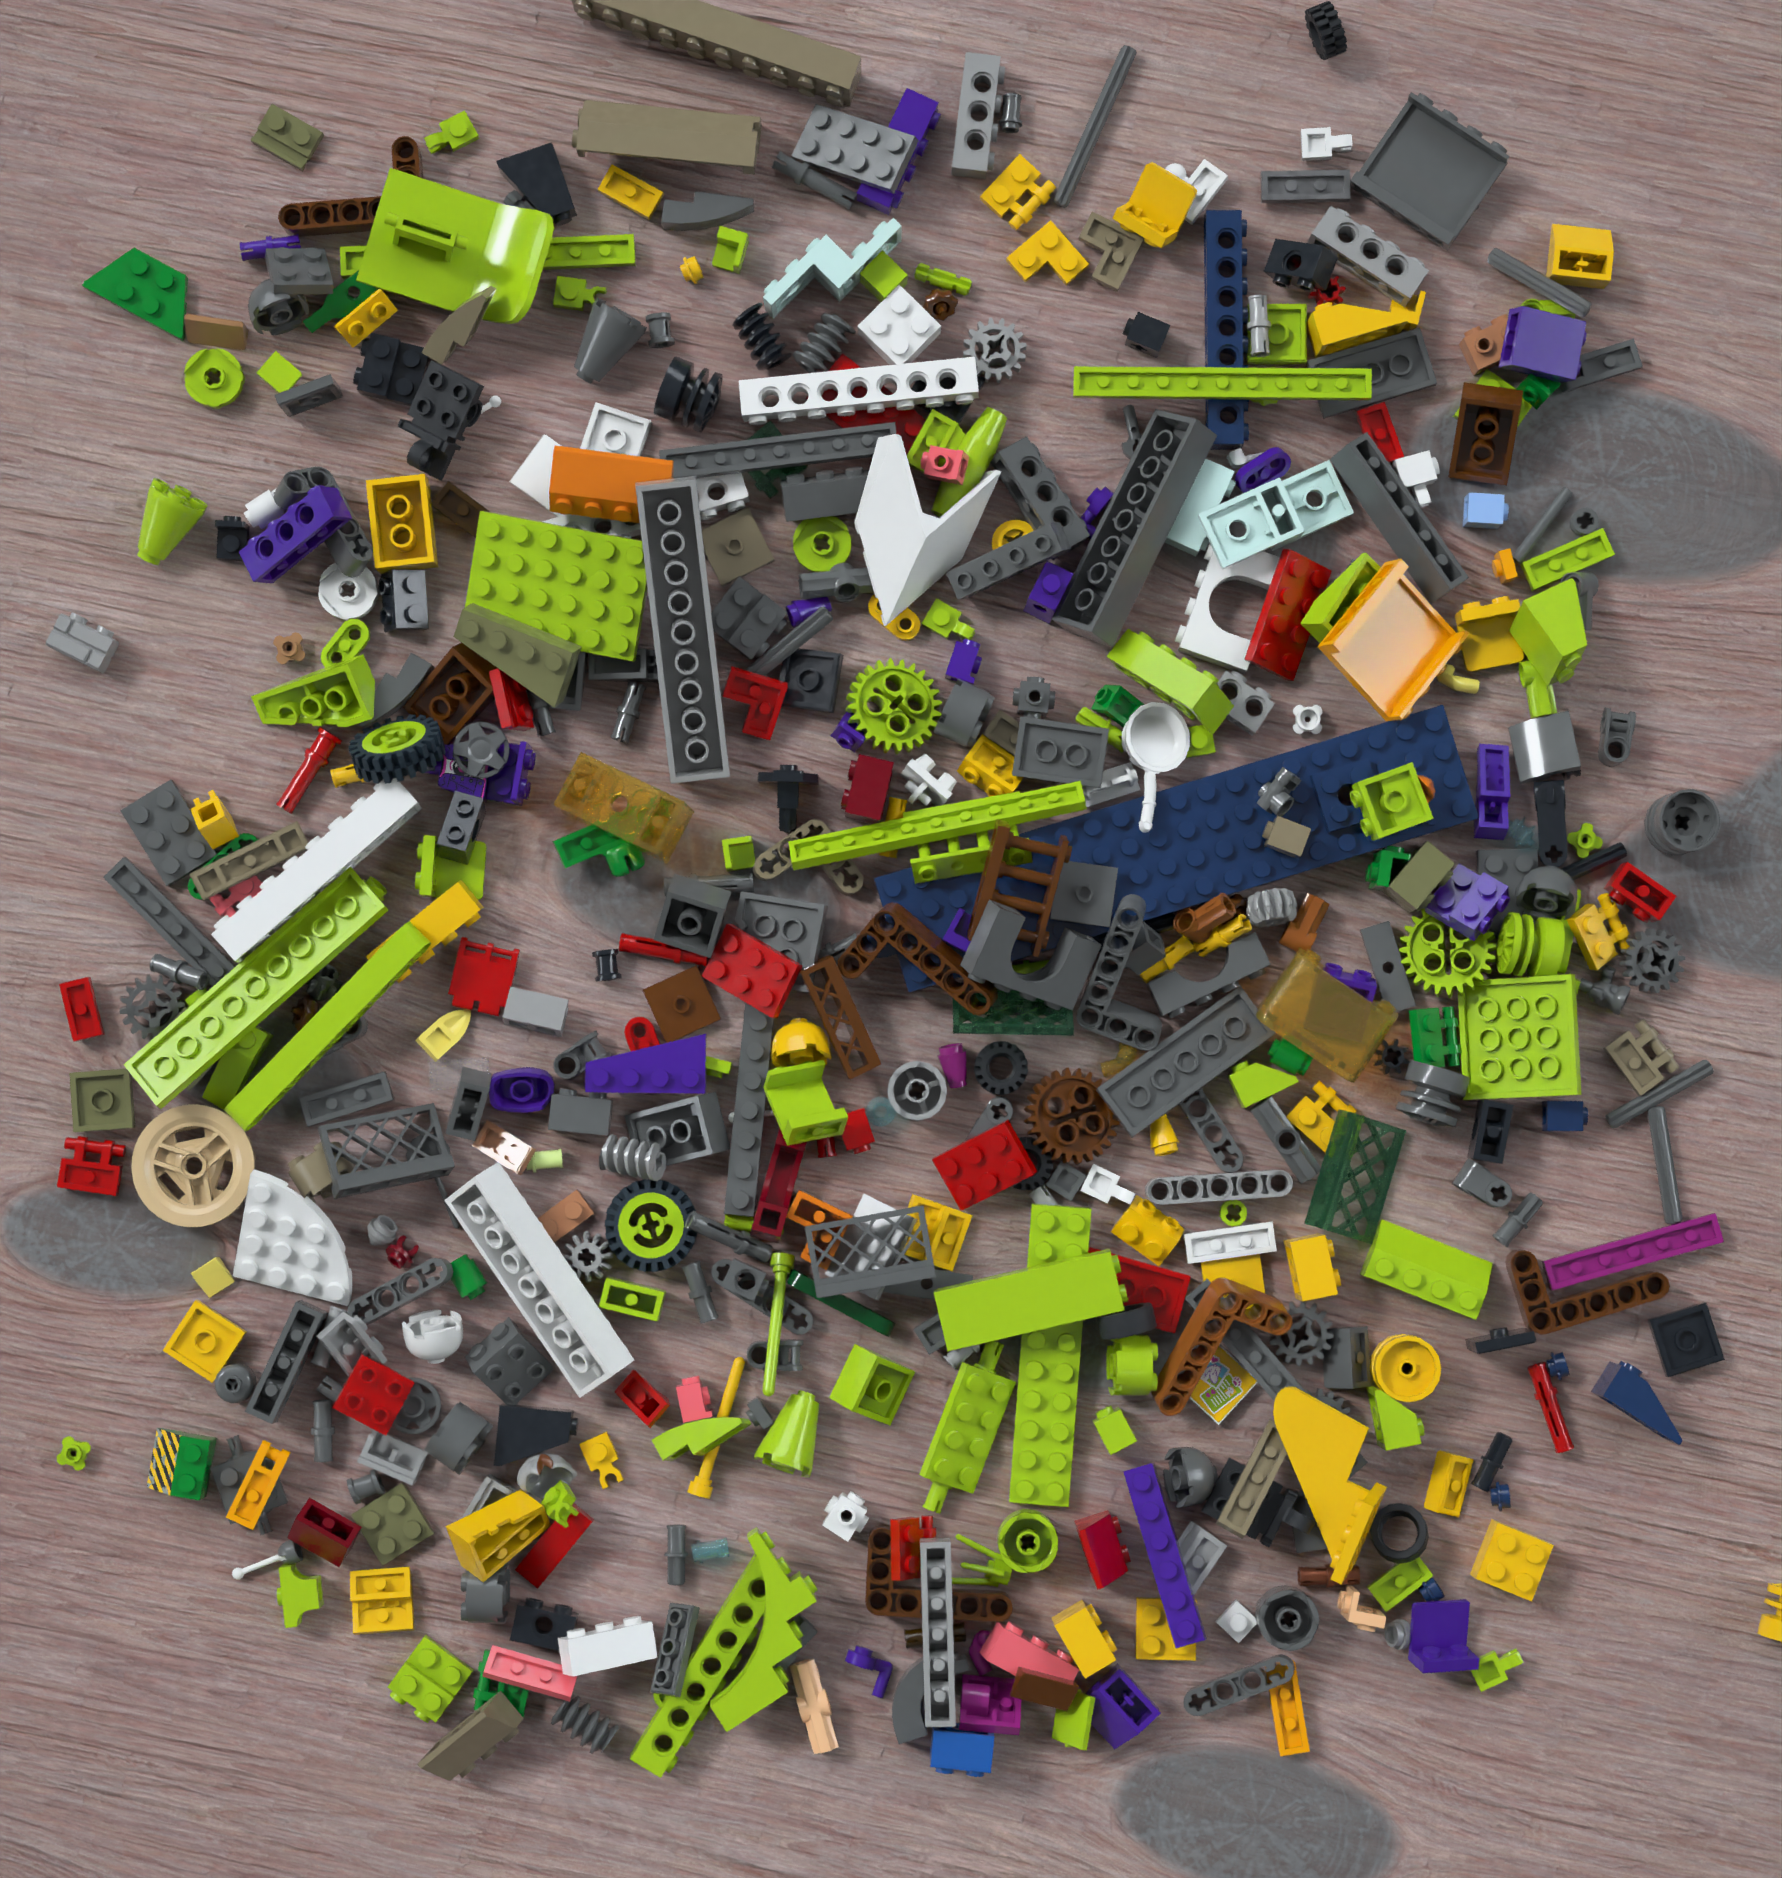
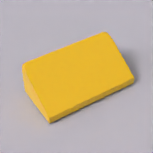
M1439 1450L1436 1454L1424 1508L1437 1513L1459 1517L1474 1459Z

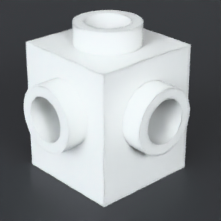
M851 1491L848 1495L842 1492L838 1498L833 1495L824 1509L828 1515L823 1521L822 1526L848 1542L854 1531L856 1530L860 1533L869 1519L865 1515L867 1512V1507L863 1505L865 1500ZM848 1510L852 1513V1516L845 1518L841 1513Z

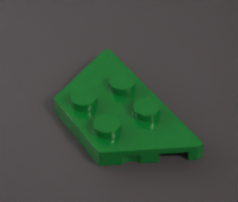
M134 247L83 282L82 286L88 291L184 341V318L187 308L185 297L188 286V277L185 274Z

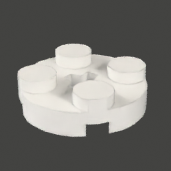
M334 563L323 572L319 581L318 595L322 606L332 616L344 621L359 619L367 615L373 609L379 597L376 578L367 567H365L360 576L351 578L344 575L339 570L337 564ZM345 583L349 586L353 584L356 586L353 590L354 596L351 598L348 595L345 597L341 596V593L344 591L342 585Z

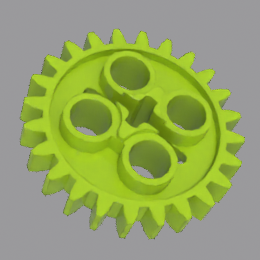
M889 658L885 667L878 660L875 663V670L870 665H867L864 669L865 675L859 672L855 677L857 682H852L849 687L854 693H849L846 700L853 704L848 705L845 710L846 712L854 713V715L850 717L848 723L858 724L855 730L865 734L866 739L863 743L869 739L873 740V750L881 744L885 754L890 747H893L895 754L898 755L901 752L902 746L909 753L913 749V743L919 748L924 743L922 738L929 740L932 736L930 730H934L937 724L934 720L939 719L942 713L934 709L939 708L942 701L933 699L939 693V689L930 690L929 687L934 680L924 681L925 670L920 671L918 674L915 673V663L907 669L905 668L904 659H901L898 665L894 666L892 658ZM885 682H894L898 687V691L889 690ZM873 689H877L879 693H875ZM908 701H916L920 705V710H912L908 705ZM867 702L876 703L879 706L880 712L870 711L867 707ZM896 703L898 707L892 710L889 706ZM909 719L913 720L914 724H911L909 722ZM890 722H898L902 727V732L892 730Z
M1421 909L1423 916L1421 919L1415 916L1411 917L1415 924L1414 927L1406 925L1404 927L1409 936L1400 937L1401 943L1407 945V947L1400 948L1399 953L1400 955L1408 956L1401 960V964L1405 967L1411 966L1406 971L1407 977L1417 975L1413 981L1414 985L1418 986L1424 982L1423 989L1425 993L1434 987L1436 997L1440 996L1442 990H1446L1448 997L1451 998L1455 989L1463 996L1465 986L1474 991L1473 981L1477 980L1484 983L1485 980L1481 973L1492 972L1487 962H1496V957L1489 952L1497 950V945L1488 943L1495 938L1494 932L1481 933L1475 941L1469 938L1458 940L1454 937L1456 930L1450 927V943L1453 948L1450 950L1452 972L1450 975H1447L1446 956L1443 951L1446 948L1444 932L1446 924L1427 914L1425 909ZM1430 930H1437L1440 932V937L1436 941H1427L1425 939L1426 933ZM1467 957L1471 959V964L1466 969H1459L1455 966L1458 959ZM1430 959H1438L1441 961V966L1437 970L1432 971L1426 968V963Z

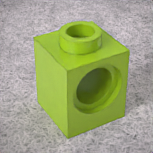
M1110 1405L1095 1413L1097 1418L1092 1420L1110 1455L1137 1442L1119 1407L1113 1409Z

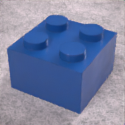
M956 1723V1727H932L930 1767H935L936 1772L953 1774L954 1770H964L966 1775L983 1777L984 1773H991L994 1733L959 1730V1723Z

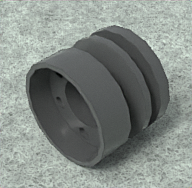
M1694 789L1679 790L1655 800L1649 807L1644 820L1645 834L1651 845L1662 853L1672 856L1695 852L1710 845L1717 836L1720 827L1719 810L1715 802L1705 793ZM1676 819L1681 821L1679 829H1676L1674 826L1677 823Z
M1410 1060L1405 1080L1416 1085L1415 1091L1401 1090L1400 1095L1411 1099L1412 1102L1411 1105L1397 1102L1396 1110L1403 1112L1413 1120L1429 1125L1456 1127L1458 1120L1445 1114L1447 1110L1460 1113L1461 1108L1449 1102L1450 1097H1465L1470 1078L1447 1069Z

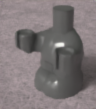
M1605 965L1601 973L1602 978L1596 983L1581 979L1579 990L1588 993L1590 1000L1598 1006L1606 1007L1614 1014L1620 1015L1631 988L1611 984L1616 972L1615 968Z

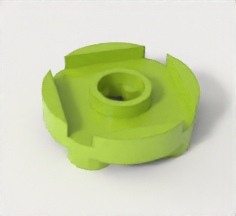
M203 349L196 352L188 360L184 370L185 387L189 395L200 405L213 409H221L223 406H227L235 401L245 383L242 366L230 352L224 349ZM218 371L221 372L219 377L221 381L218 384H207L210 380L207 376L209 372L214 374Z
M835 516L804 519L795 530L793 551L798 562L805 569L813 573L830 571L834 565L846 563L851 553V536L847 526ZM827 537L829 539L827 544L830 548L828 550H816L817 544L814 542L815 539Z

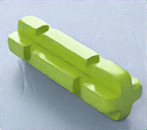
M923 263L918 264L914 274L916 280L922 282L927 280L930 281L931 285L950 291L954 289L956 293L965 296L968 295L972 285V281L962 276L957 278L956 274L935 267L930 269L929 265Z

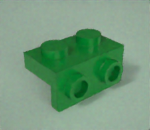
M1386 846V848H1382L1381 851L1373 855V862L1368 864L1366 868L1365 882H1369V889L1381 891L1388 888L1392 863L1404 864L1410 861L1411 854L1404 853V848L1396 846Z

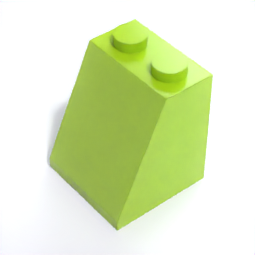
M1573 578L1523 600L1509 630L1547 686L1556 682L1564 683L1572 678L1575 674L1574 670L1582 660L1581 656L1587 647L1576 582Z

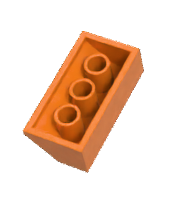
M555 445L549 488L550 512L640 523L635 483L673 479L674 461Z

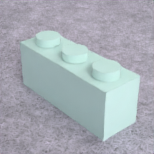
M1205 459L1165 543L1194 556L1197 555L1199 549L1206 550L1209 540L1198 518V514L1219 505L1223 496L1230 497L1236 481L1231 479L1235 471Z

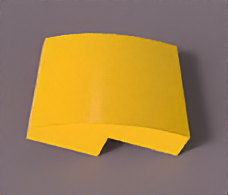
M912 1194L907 1208L922 1205L924 1207L934 1266L953 1272L972 1215ZM918 1212L907 1214L917 1219L915 1226L911 1232L912 1235L915 1234V1232L920 1226ZM921 1230L916 1238L924 1242ZM911 1237L908 1238V1240H907L905 1246L908 1244V1242L910 1241ZM914 1240L904 1255L921 1261L927 1260L925 1247Z
M410 1567L350 1571V1601L352 1602L354 1635L414 1631V1606Z

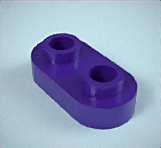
M1279 447L1268 449L1238 470L1235 476L1236 486L1243 493H1246L1272 480L1281 478L1290 468L1291 459L1289 455Z

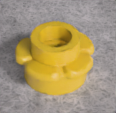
M695 256L688 259L684 257V264L680 265L682 274L686 282L692 280L694 284H697V280L704 278L700 265Z

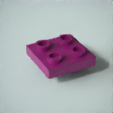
M962 1674L959 1730L1019 1736L1021 1699L1010 1696L1015 1679Z

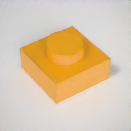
M1511 548L1498 551L1494 555L1495 560H1492L1493 573L1496 578H1500L1501 584L1512 582L1518 576Z

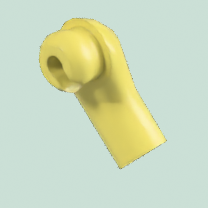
M1446 664L1447 668L1437 677L1440 683L1455 691L1476 694L1479 690L1478 680L1453 675L1455 668L1450 664Z

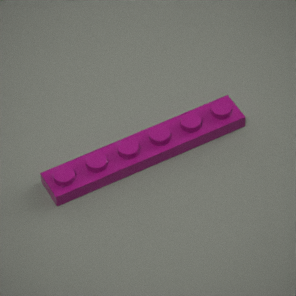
M1711 1213L1543 1260L1542 1264L1550 1290H1555L1724 1242L1716 1213Z

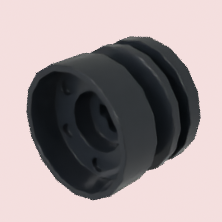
M675 356L663 378L653 413L656 416L673 421L679 412L683 411L682 425L688 428L695 416L693 429L702 433L718 406L721 397L723 375L715 372L709 383H707L709 369L704 368L697 379L693 378L694 363Z

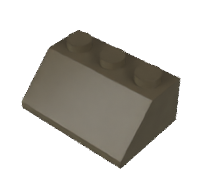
M499 1691L437 1741L417 1765L421 1769L448 1781H451L458 1774L463 1778L476 1767L474 1761L479 1757L485 1760L498 1749L495 1745L503 1739L507 1743L519 1732L517 1726L524 1718L502 1691Z

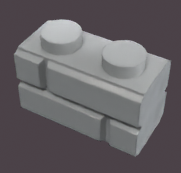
M72 612L69 617L61 613L45 645L104 674L119 646V642L112 638L114 632L100 625L95 630L86 625L87 619Z

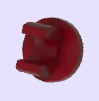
M404 1235L398 1239L396 1245L391 1244L386 1249L388 1261L399 1269L402 1267L410 1268L413 1264L412 1258L415 1257L419 1246L415 1245L410 1251L404 1250L402 1245L407 1238Z

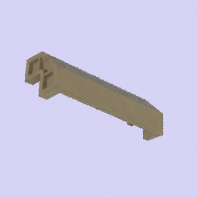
M585 100L583 108L578 111L579 128L578 130H573L572 147L576 148L578 157H585V152L735 166L742 167L743 174L755 175L762 123L761 117Z

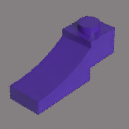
M1479 743L1477 748L1475 801L1479 818L1474 820V838L1504 840L1509 829V746Z

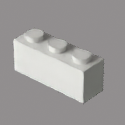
M633 1616L623 1619L624 1624L613 1626V1622H606L595 1625L596 1630L585 1632V1628L567 1631V1636L558 1638L563 1674L578 1676L658 1658L652 1622L641 1620V1616Z

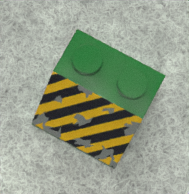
M157 1428L147 1488L170 1496L194 1500L205 1498L208 1491L211 1474L210 1468L213 1463L217 1437Z

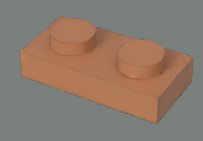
M577 1189L537 1219L542 1223L544 1229L555 1243L595 1214V1212Z

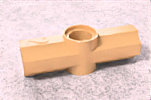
M805 1659L791 1664L789 1667L798 1695L796 1701L802 1722L806 1724L814 1754L825 1753L838 1748L839 1744L830 1716L832 1715L830 1702L826 1690L822 1687L815 1659Z

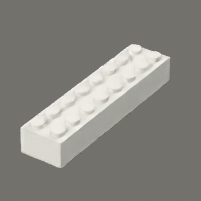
M394 778L391 783L385 784L383 779L379 784H376L373 787L375 792L366 799L363 796L350 807L353 811L347 817L339 816L328 826L330 831L324 837L316 836L305 846L307 851L298 858L295 855L282 866L284 871L275 878L272 875L259 886L262 890L252 898L249 895L236 906L239 910L233 916L225 915L214 925L216 930L211 935L235 962L240 963L344 871L350 866L352 868L357 866L422 809L400 782H397V778Z
M499 1162L473 1177L444 1200L579 1398L634 1361L627 1347L620 1340L610 1322L605 1318L594 1302L593 1297L585 1289L575 1271L572 1270L559 1248L550 1238L542 1223L537 1219L525 1198L520 1194Z

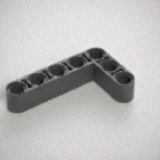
M1129 894L1123 897L1119 903L1081 998L1076 1019L1078 1024L1084 1029L1137 1049L1149 1051L1156 1048L1159 1043L1162 1030V1022L1159 1017L1112 999L1142 926L1146 911V903L1143 898L1135 894ZM1131 910L1134 911L1137 915L1132 916L1127 914L1125 911ZM1121 935L1127 940H1119L1115 936ZM1106 960H1112V961L1116 962L1117 964H1116V965L1108 964V963L1106 962ZM1096 985H1103L1107 989H1100ZM1086 1009H1093L1097 1013H1090ZM1119 1019L1124 1021L1125 1023L1120 1024L1115 1022L1114 1020ZM1142 1030H1149L1153 1034H1146Z

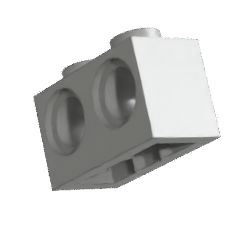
M1225 671L1217 685L1220 689L1225 685H1229L1236 691L1235 699L1230 700L1234 708L1227 715L1226 719L1253 736L1275 704L1270 700L1272 696L1259 687L1254 690L1246 684L1247 679L1238 672L1232 671L1229 673ZM1248 702H1255L1260 706L1261 712L1259 716L1253 717L1246 712L1245 707Z

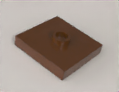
M697 965L643 989V993L666 1043L678 1040L721 1020Z

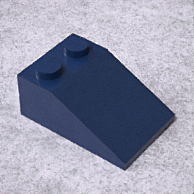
M1620 1361L1619 1364L1609 1362L1591 1392L1665 1440L1680 1445L1683 1441L1649 1383L1640 1377L1643 1372L1623 1361Z

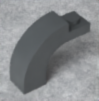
M954 1652V1675L970 1670L966 1654L959 1656L958 1652ZM923 1657L915 1661L904 1672L893 1696L892 1720L899 1744L928 1735L921 1712V1701L924 1695Z

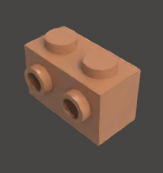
M1507 314L1491 321L1492 325L1485 329L1477 326L1464 333L1465 338L1462 339L1459 346L1473 376L1499 365L1508 320Z

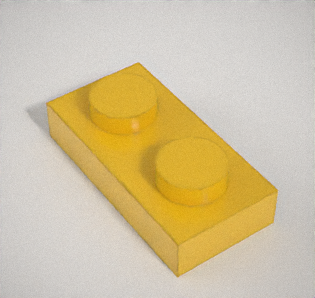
M611 164L597 189L600 194L648 220L651 219L664 196L662 191Z

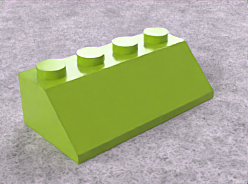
M1381 1219L1360 1275L1477 1320L1487 1294L1493 1263Z

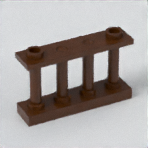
M996 819L967 930L968 941L972 940L989 900L1017 910L1039 915L1035 932L1021 928L1016 939L1032 943L1030 948L1032 955L1039 957L1040 950L1046 949L1049 932L1046 931L1063 863L1068 864L1071 857L1072 846L1068 845L1067 836L1060 835L1058 846L1014 836V832L1010 831L1008 822ZM1010 847L1054 857L1051 872L1046 874L1008 865L1006 861L1002 860L1004 850H1010ZM1003 876L1047 886L1043 903L998 893L999 890L994 889L997 878L1002 879Z

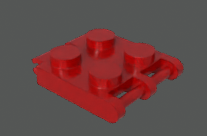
M462 937L448 992L449 995L454 996L452 1006L473 1011L475 1001H480L478 1012L499 1017L501 1006H506L509 990L513 985L520 950L514 948L513 951L494 947L493 943L488 942L487 945L468 941L467 937ZM470 947L479 950H484L485 954L466 950V948ZM492 953L510 956L511 960L492 956Z

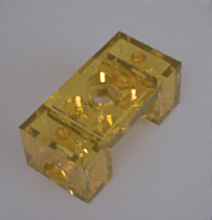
M580 752L553 804L564 815L587 826L592 824L633 844L641 852L665 864H668L694 813L686 802ZM625 797L628 802L625 810L621 812L614 811L613 802L615 799Z

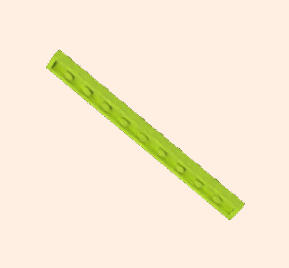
M634 234L553 237L543 270L636 266ZM366 246L340 247L342 279L349 278L360 269Z
M1074 366L1073 398L1371 400L1372 369Z
M1081 781L788 841L793 870H799L991 830L995 827L996 819L1006 821L1011 826L1087 810Z

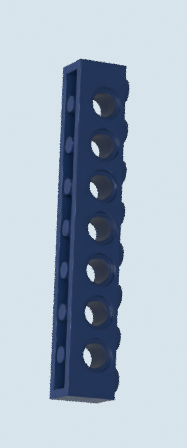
M1206 210L1204 215L1205 367L1248 368V365H1243V354L1248 353V336H1243V324L1248 322V307H1243L1242 295H1247L1248 281L1247 277H1242V266H1247V248H1242V237L1247 236V220L1242 219V210ZM1222 237H1227L1233 242V247L1229 249L1222 248L1218 240ZM1222 266L1230 267L1234 275L1230 278L1222 277L1218 269ZM1222 295L1230 296L1234 301V305L1230 307L1222 306L1219 302V297ZM1223 324L1230 325L1234 329V334L1231 336L1222 335L1219 331V326ZM1223 353L1232 355L1234 364H1222L1219 356ZM1205 399V426L1217 435L1210 450H1236L1242 448L1244 441L1249 440V424L1244 423V412H1248L1249 400ZM1224 411L1231 412L1235 417V422L1231 424L1222 422L1220 413Z

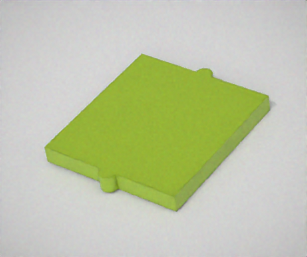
M1078 1689L1067 1711L1056 1709L1051 1738L1065 1743V1747L1087 1750L1095 1697L1084 1694L1081 1689Z

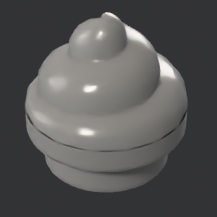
M385 1215L373 1218L367 1227L370 1244L377 1246L391 1243L396 1238V1231L398 1230L396 1223Z
M1396 1619L1388 1623L1385 1628L1387 1644L1397 1650H1404L1409 1647L1411 1625L1403 1619Z

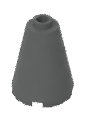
M598 297L593 303L574 367L578 370L576 375L590 384L593 380L600 382L647 330V327L641 325L640 321L615 306L609 307L605 304L606 301Z

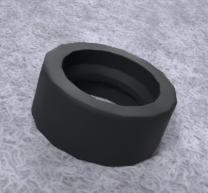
M1152 1303L1123 1306L1124 1311L1096 1317L1101 1338L1104 1340L1141 1334L1157 1326Z
M1402 1503L1389 1504L1380 1509L1370 1528L1371 1541L1377 1552L1387 1561L1397 1564L1409 1563L1420 1557L1426 1549L1429 1540L1428 1527L1421 1513L1412 1506ZM1396 1516L1409 1518L1417 1528L1415 1543L1410 1548L1402 1551L1390 1549L1382 1539L1384 1524Z

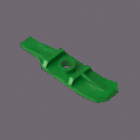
M358 270L333 289V294L327 295L323 306L303 320V323L313 333L333 318L346 317L379 288L357 282ZM350 287H357L360 291L359 296L352 297L349 294Z

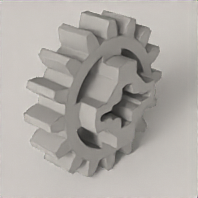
M989 318L987 326H984L981 321L977 322L978 331L970 329L968 335L971 339H964L963 346L969 349L963 351V358L975 357L977 377L984 374L986 383L989 382L991 377H995L996 382L1000 383L1001 376L1003 375L1009 380L1012 379L1011 370L1019 372L1021 366L1018 361L1025 362L1026 355L1021 353V351L1026 350L1027 345L1023 342L1019 343L1023 333L1018 332L1015 334L1013 332L1015 329L1014 323L1009 325L1008 328L1005 327L1003 318H1001L999 324H994L993 319ZM988 333H999L998 335H987ZM1009 341H1011L1013 344L1014 356H1012V353L1007 349ZM1001 343L999 353L995 352L988 358L990 348L994 349ZM975 345L982 351L980 360L976 357ZM996 365H1001V366H1002L1001 368H996V369H995V368H990L991 366H996Z

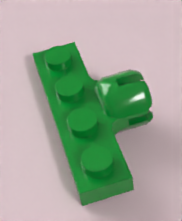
M660 795L552 842L564 869L602 854L612 874L616 877H621L630 873L624 856L632 872L641 869L645 864V859L638 845V838L674 821L663 795Z

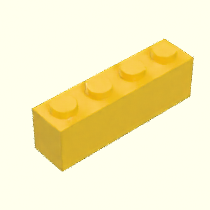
M462 880L458 881L410 920L431 942L429 948L415 963L419 961L421 965L435 955L432 950L439 943H442L445 947L458 936L455 930L463 924L468 928L481 918L478 912L484 907ZM394 934L366 955V958L369 960ZM410 969L397 980L398 984L412 973Z

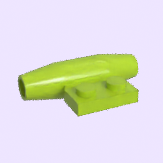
M987 407L965 435L957 422L934 409L930 411L907 454L909 466L924 474V469H921V458L925 451L929 452L930 445L963 450L969 456L963 485L941 481L931 509L932 513L941 517L980 483L997 451L1008 419L1004 414ZM945 458L939 459L938 467L945 465Z

